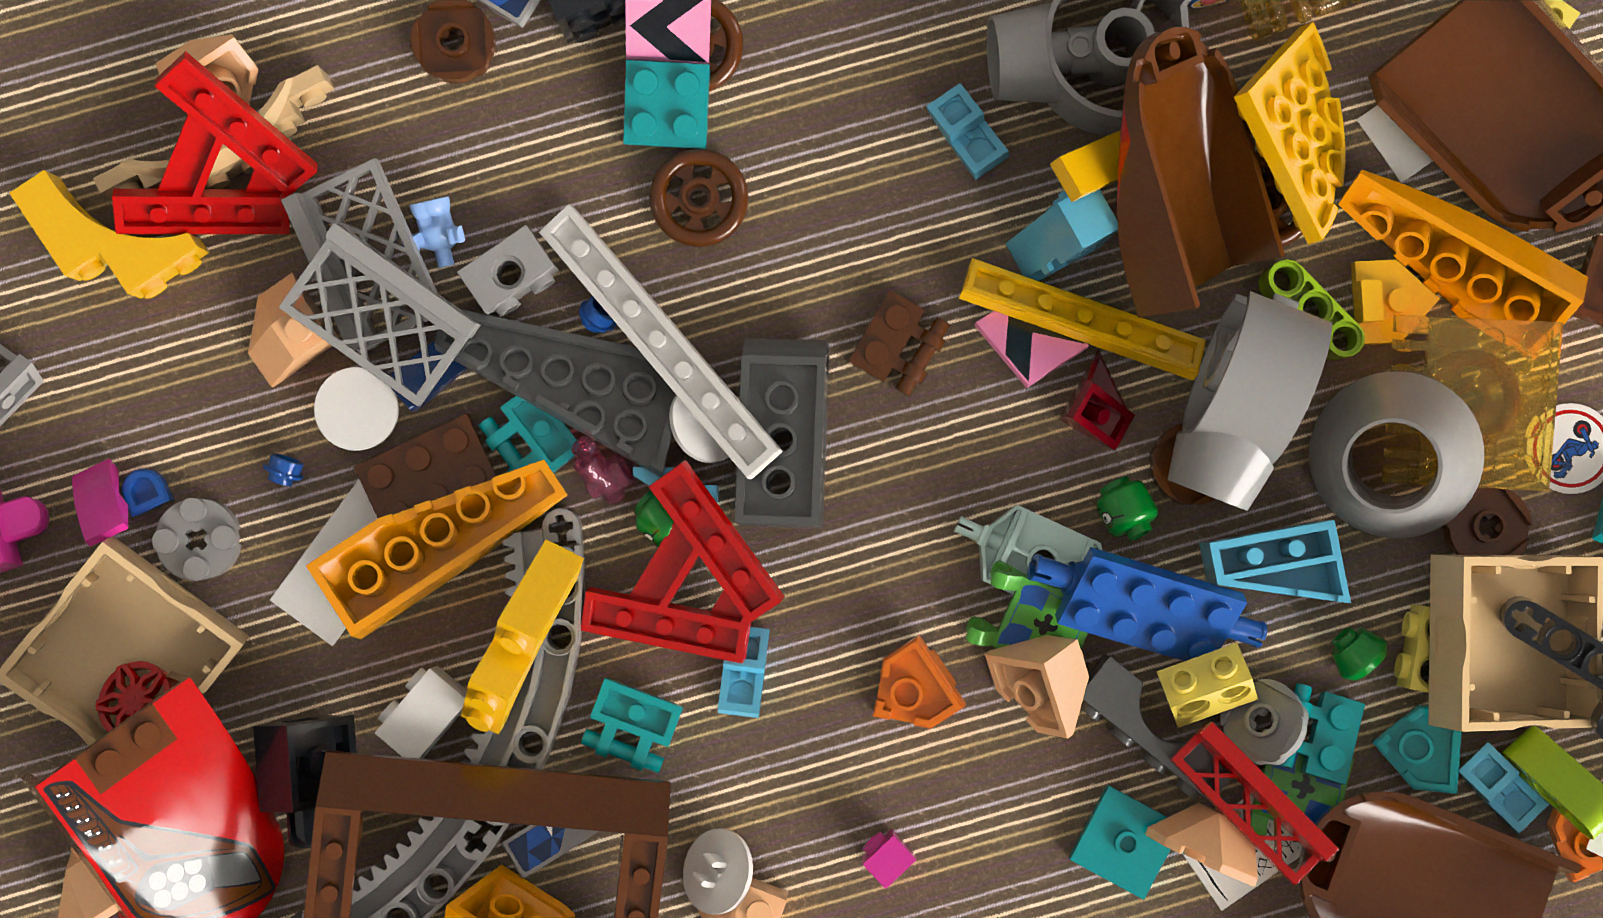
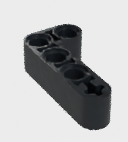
M1515 596L1508 599L1502 605L1500 620L1513 636L1603 690V673L1592 674L1589 671L1590 659L1597 654H1603V642L1529 598ZM1528 607L1527 614L1533 620L1543 625L1539 633L1522 622L1515 627L1517 621L1512 617L1515 610L1524 612ZM1559 630L1570 631L1572 635L1570 646L1563 651L1552 650L1549 643L1551 635ZM1603 696L1591 714V725L1602 740Z

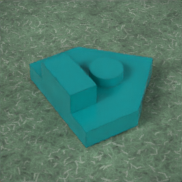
M1416 705L1372 741L1412 789L1457 794L1461 731L1428 725L1429 705Z

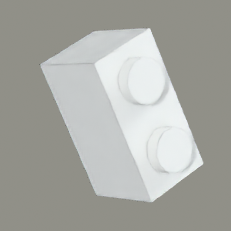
M438 665L429 668L427 671L420 668L406 684L405 687L410 692L400 703L393 700L378 717V720L383 724L377 729L375 734L402 757L423 759L462 713L466 689Z

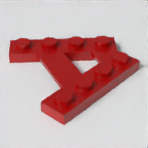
M185 51L155 79L154 87L187 113L186 119L158 189L113 188L112 203L116 234H290V219L281 200L292 195L317 172L318 164ZM222 144L227 146L254 169L246 189H204Z
M684 460L648 486L674 521L669 535L661 542L630 595L595 587H589L586 590L580 631L743 664L747 654L751 622L782 602L785 596L694 470ZM698 557L701 558L723 588L722 594L711 611L671 603Z

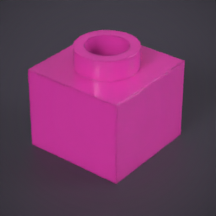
M892 829L885 835L879 831L862 848L865 851V854L861 857L863 866L885 889L916 861L914 852Z

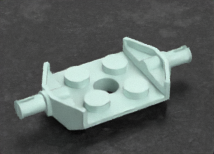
M1019 505L1013 506L989 526H981L961 516L957 523L972 529V531L956 525L954 529L955 533L957 532L968 537L979 545L981 581L991 584L992 577L990 571L996 561L1008 563L1022 573L1027 574L1032 556L1039 550L1049 551L1054 560L1066 564L1071 561H1083L1090 547L1102 550L1100 542ZM1004 590L1008 593L1014 594L1013 590Z

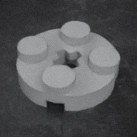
M188 498L177 502L165 511L157 524L156 532L152 536V545L155 551H157L159 560L170 573L181 579L202 581L219 577L234 565L241 550L238 531L241 529L234 513L224 504L216 500ZM204 529L207 533L204 536L207 546L204 549L201 547L192 548L189 544L191 542L190 533L192 531L199 532Z
M1258 679L1259 682H1253L1258 700L1222 712L1220 714L1221 726H1223L1224 734L1254 764L1280 765L1288 757L1292 756L1303 743L1307 732L1309 714L1299 697L1286 685L1272 679ZM1268 711L1271 712V721L1273 722L1271 728L1264 729L1263 732H1257L1259 725L1254 722L1257 715L1265 716Z

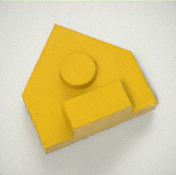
M1397 260L1355 261L1351 263L1354 320L1364 331V345L1402 342L1440 300L1438 296Z

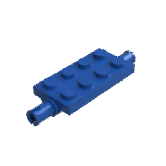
M1093 547L1089 548L1083 561H1071L1066 564L1043 557L1040 554H1035L1032 557V561L1037 563L1035 564L1030 561L1028 566V580L1061 588L1063 593L1062 602L1055 613L1057 623L1076 630L1182 661L1222 648L1228 638L1259 648L1262 646V641L1256 640V638L1265 641L1267 636V624L1265 622L1240 616L1247 604L1243 593Z

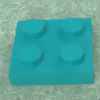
M626 60L623 144L706 149L710 64Z

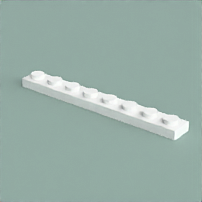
M568 204L539 231L748 479L752 480L783 452L573 206Z

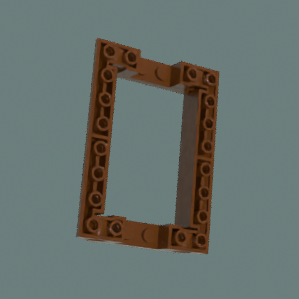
M326 750L315 807L304 918H350L357 850L361 840L364 813H361V811L624 833V835H621L619 848V877L614 918H658L668 841L671 783L670 781Z

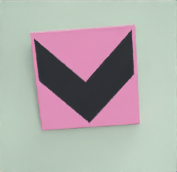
M625 0L626 60L709 64L711 0Z
M996 311L991 312L974 325L1026 388L1089 347L1087 343Z

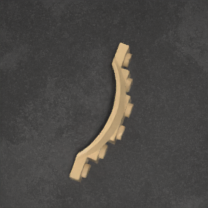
M317 65L295 77L280 82L272 96L258 113L288 138L297 132V126L305 123L299 107H312L323 102L327 98L326 94L335 90L329 76ZM222 144L204 189H223L230 184V178L242 172L250 174L254 169L227 146ZM127 159L118 166L94 177L93 180L99 192L111 199L113 188L141 189L144 186L145 189H158L169 160L139 161Z

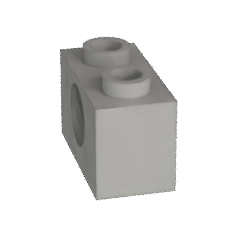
M527 225L457 271L483 311L490 316L498 314L500 318L515 311L521 305L519 299L529 292L533 291L534 294H538L555 282L552 276L560 272ZM511 265L519 266L521 277L518 282L513 285H504L501 280L503 270Z

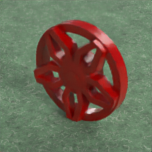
M145 661L124 663L118 666L116 671L104 683L95 704L100 722L105 730L110 732L115 728L110 714L117 715V727L128 717H131L155 700V695L158 694L162 685L164 693L172 688L165 678V675L168 673L161 667ZM150 670L151 672L140 678L135 671ZM127 675L130 678V685L128 686L125 683V676ZM155 679L151 686L147 687L148 683ZM117 686L122 692H113L114 688ZM118 699V705L109 707L110 702Z

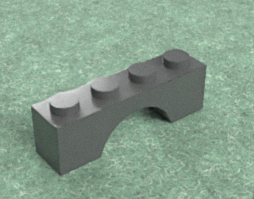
M1103 654L1088 673L1089 679L1080 709L1096 722L1103 716L1113 724L1114 727L1110 733L1128 748L1135 742L1147 753L1143 760L1163 775L1168 769L1180 780L1175 786L1191 799L1196 801L1199 796H1202L1208 800L1169 760L1190 738L1180 741H1167L1157 738L1147 728L1141 715L1140 694L1143 682L1111 656ZM1199 743L1183 760L1196 773H1212V755ZM1219 763V773H1229ZM1202 778L1212 788V778ZM1219 778V791L1223 789L1231 778Z

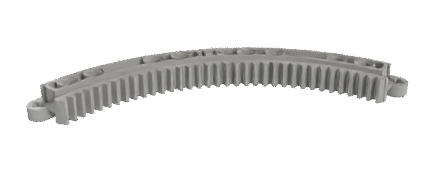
M558 508L548 513L543 521L542 530L512 533L511 537L503 540V545L514 548V553L504 557L505 562L515 565L514 570L505 573V578L516 582V586L505 590V594L510 597L514 594L545 539L553 543L561 542L560 534L551 530V525L558 523V516L563 515L565 521L573 523V530L566 532L567 541H576V546L561 547L583 557L584 560L578 579L575 582V590L570 597L566 598L547 633L500 734L498 735L490 730L487 732L478 730L473 733L471 738L477 744H472L465 749L464 753L469 759L465 758L461 761L462 763L542 770L553 749L572 692L583 631L580 630L586 588L582 524L578 515L569 509ZM556 625H564L570 630L572 639L567 647L561 648L553 643L551 632ZM526 732H536L541 736L543 740L541 752L532 753L525 748L523 737ZM431 816L421 817L418 820L419 824L407 833L408 836L402 839L383 859L354 880L350 918H393L392 910L398 907L407 911L410 918H429L450 900L496 848L511 823ZM486 822L494 825L485 834L483 842L479 846L472 843L474 834ZM431 874H441L448 881L447 892L440 893L431 887ZM300 911L291 918H304V912Z

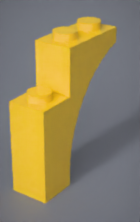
M46 170L41 171L9 193L64 276L78 281H88L97 277L105 270L104 265L107 263L127 294L141 299L143 297L152 298L164 291L168 286L166 282L176 275H186L197 269L202 264L200 259L210 253L200 238L189 233L164 238H142L116 234L115 231L92 217L77 202L60 177Z
M545 539L499 617L494 638L469 679L461 716L466 718L467 722L477 730L483 732L490 730L498 735L500 734L547 633L578 579L584 558Z

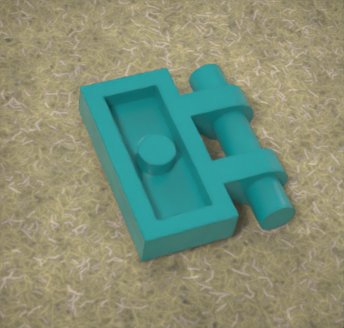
M518 396L513 397L500 407L509 419V422L500 428L492 416L478 425L486 435L487 439L485 442L492 452L497 450L510 467L508 472L544 459L551 471L555 473L585 450L564 422ZM517 433L521 435L532 450L524 458L510 441Z
M606 677L590 715L591 719L605 723L602 734L586 728L581 744L595 749V754L604 758L611 755L630 762V767L642 771L645 768L659 773L664 757L649 752L653 742L669 747L684 706ZM621 729L639 736L640 740L637 747L614 739L617 730Z
M1296 683L1294 693L1307 709L1309 719L1313 720L1308 742L1303 741L1299 749L1278 766L1292 769L1295 755L1304 756L1300 773L1338 785H1346L1365 704L1329 692H1321L1318 704L1315 706L1309 703L1312 687Z

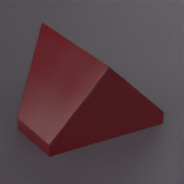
M1099 349L1096 351L1058 420L1115 451L1135 414L1127 409Z

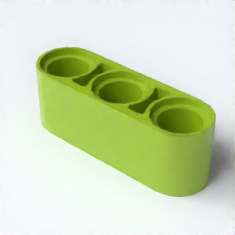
M1280 260L1262 272L1258 284L1264 297L1272 299L1274 293L1299 302L1297 309L1303 311L1306 300L1312 301L1318 307V317L1332 322L1331 340L1326 359L1333 361L1342 360L1360 352L1365 341L1364 331L1360 325L1300 264L1293 260ZM1276 271H1282L1289 277L1290 287L1287 291L1280 290L1275 285L1274 274ZM1335 330L1342 331L1347 337L1348 344L1345 351L1339 350L1333 344L1332 338Z
M1531 725L1500 753L1520 772L1518 775L1586 837L1594 840L1603 832V783L1542 730Z

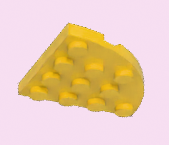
M1314 21L1300 26L1234 96L1238 113L1246 121L1256 141L1257 151L1261 157L1265 158L1274 176L1275 186L1278 192L1284 196L1292 212L1294 224L1302 232L1307 244L1322 241L1333 224L1338 211V207L1333 203L1336 188L1344 185L1346 164L1345 133L1340 98L1331 97L1325 72L1332 70Z

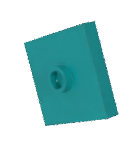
M1107 784L1068 858L1144 900L1171 850L1146 836L1145 833L1149 826L1168 817Z

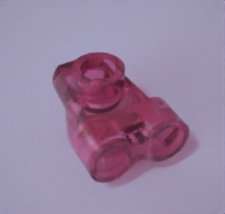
M584 436L579 438L573 444L571 451L577 457L574 469L582 477L587 491L594 499L602 496L610 505L618 503L625 497L624 488L634 483V476L629 465L620 454H616L606 460L590 437Z

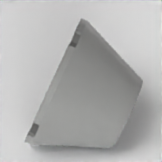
M1387 371L1365 376L1352 382L1327 403L1312 431L1309 446V465L1319 495L1331 511L1341 520L1370 535L1385 538H1409L1423 535L1442 527L1466 507L1481 480L1484 466V444L1474 414L1462 398L1439 381L1422 374L1405 371ZM1388 422L1402 423L1416 428L1430 440L1436 451L1438 467L1434 476L1424 487L1407 495L1391 496L1371 489L1360 479L1352 459L1354 441L1365 430Z

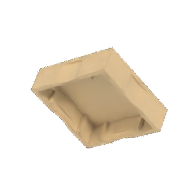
M112 536L98 546L64 588L60 599L39 624L30 630L1 666L0 683L42 713L59 719L70 726L90 746L108 733L100 722L95 704L104 683L116 671L118 666L136 661L149 662L161 667L167 673L173 671L191 677L200 692L204 694L242 648L249 635ZM138 670V671H135V672H136V673L138 674V676L141 678L143 675H145V674H147V673H149V672H151V671H150V670ZM128 675L125 676L126 686L130 685V678L128 677ZM155 679L150 681L147 687H150ZM163 685L158 694L155 695V699L164 693ZM117 686L113 690L116 693L122 692ZM118 699L110 702L109 707L118 705ZM110 714V718L116 727L117 715Z
M1431 555L1428 725L1461 732L1514 730L1529 725L1553 729L1592 727L1591 714L1602 698L1603 690L1513 636L1503 626L1500 620V610L1508 599L1515 596H1523L1533 600L1601 641L1603 624V557L1577 555ZM1528 607L1524 612L1518 610L1513 612L1512 617L1517 621L1515 627L1522 622L1539 633L1543 625L1533 620L1527 614ZM1567 630L1554 632L1549 640L1551 649L1555 651L1567 649L1572 642V635ZM1597 654L1590 659V673H1603L1601 654Z

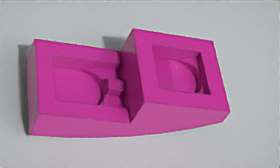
M110 458L72 476L76 513L84 540L89 547L128 529V504L119 494V470Z

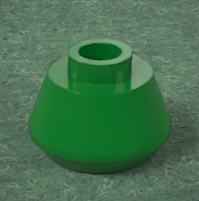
M1349 626L1338 633L1332 640V644L1335 647L1331 655L1339 675L1347 680L1356 681L1368 675L1384 660L1388 652L1387 641L1363 627L1354 630Z

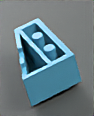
M1100 189L1073 202L1070 201L1065 190L1058 194L1059 198L1052 202L1053 205L1044 214L1005 243L1023 276L1040 281L1099 249L1118 231V221Z
M1335 520L1313 521L1199 543L1206 582L1351 603Z

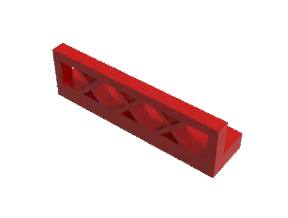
M1213 722L1204 724L1169 759L1292 885H1297L1319 861H1328L1339 850ZM1199 743L1212 755V773H1196L1183 760ZM1219 763L1229 773H1219ZM1202 778H1212V788ZM1219 778H1235L1243 786V804H1227L1220 797ZM1250 794L1261 805L1250 804ZM1233 809H1243V819ZM1250 809L1267 810L1274 817V836H1259L1251 828ZM1281 825H1282L1292 836H1282V834H1281ZM1264 840L1274 841V851ZM1282 841H1298L1310 854L1295 871L1282 860Z

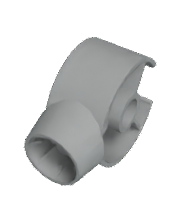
M1053 0L1051 3L989 17L987 24V64L994 100L1048 103L1052 110L1066 122L1094 134L1110 135L1121 130L1122 111L1104 108L1085 99L1070 86L1062 74H1087L1091 80L1103 86H1116L1125 83L1129 64L1137 47L1148 36L1156 33L1150 20L1145 14L1140 12L1145 0H1134L1130 8L1112 10L1102 18L1097 26L1070 28L1060 32H1052V23L1056 10L1067 0ZM1150 0L1165 14L1168 20H1175L1176 27L1189 28L1187 6L1191 0ZM1112 38L1122 42L1128 49L1130 58L1118 57L1113 54L1107 47L1105 39Z
M1251 291L1248 297L1235 294L1209 341L1201 360L1199 374L1194 379L1184 413L1182 431H1178L1168 480L1248 511L1274 469L1272 464L1281 456L1290 443L1308 409L1328 354L1332 322L1298 310L1299 302L1274 293L1272 299Z

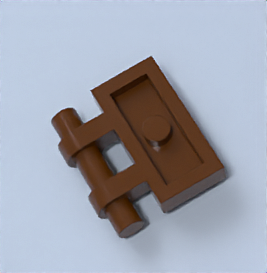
M889 290L848 363L882 383L885 382L891 369L902 375L895 389L909 397L916 384H922L927 373L924 370L935 351L940 352L946 341L943 337L950 324L936 317L929 330L922 328L917 324L925 310ZM911 337L921 344L912 360L907 362L899 356Z

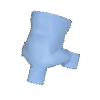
M449 196L409 205L418 226V232L412 234L418 250L424 248L435 252L438 268L454 265L451 248L456 243L465 241L462 225L455 226L452 220Z

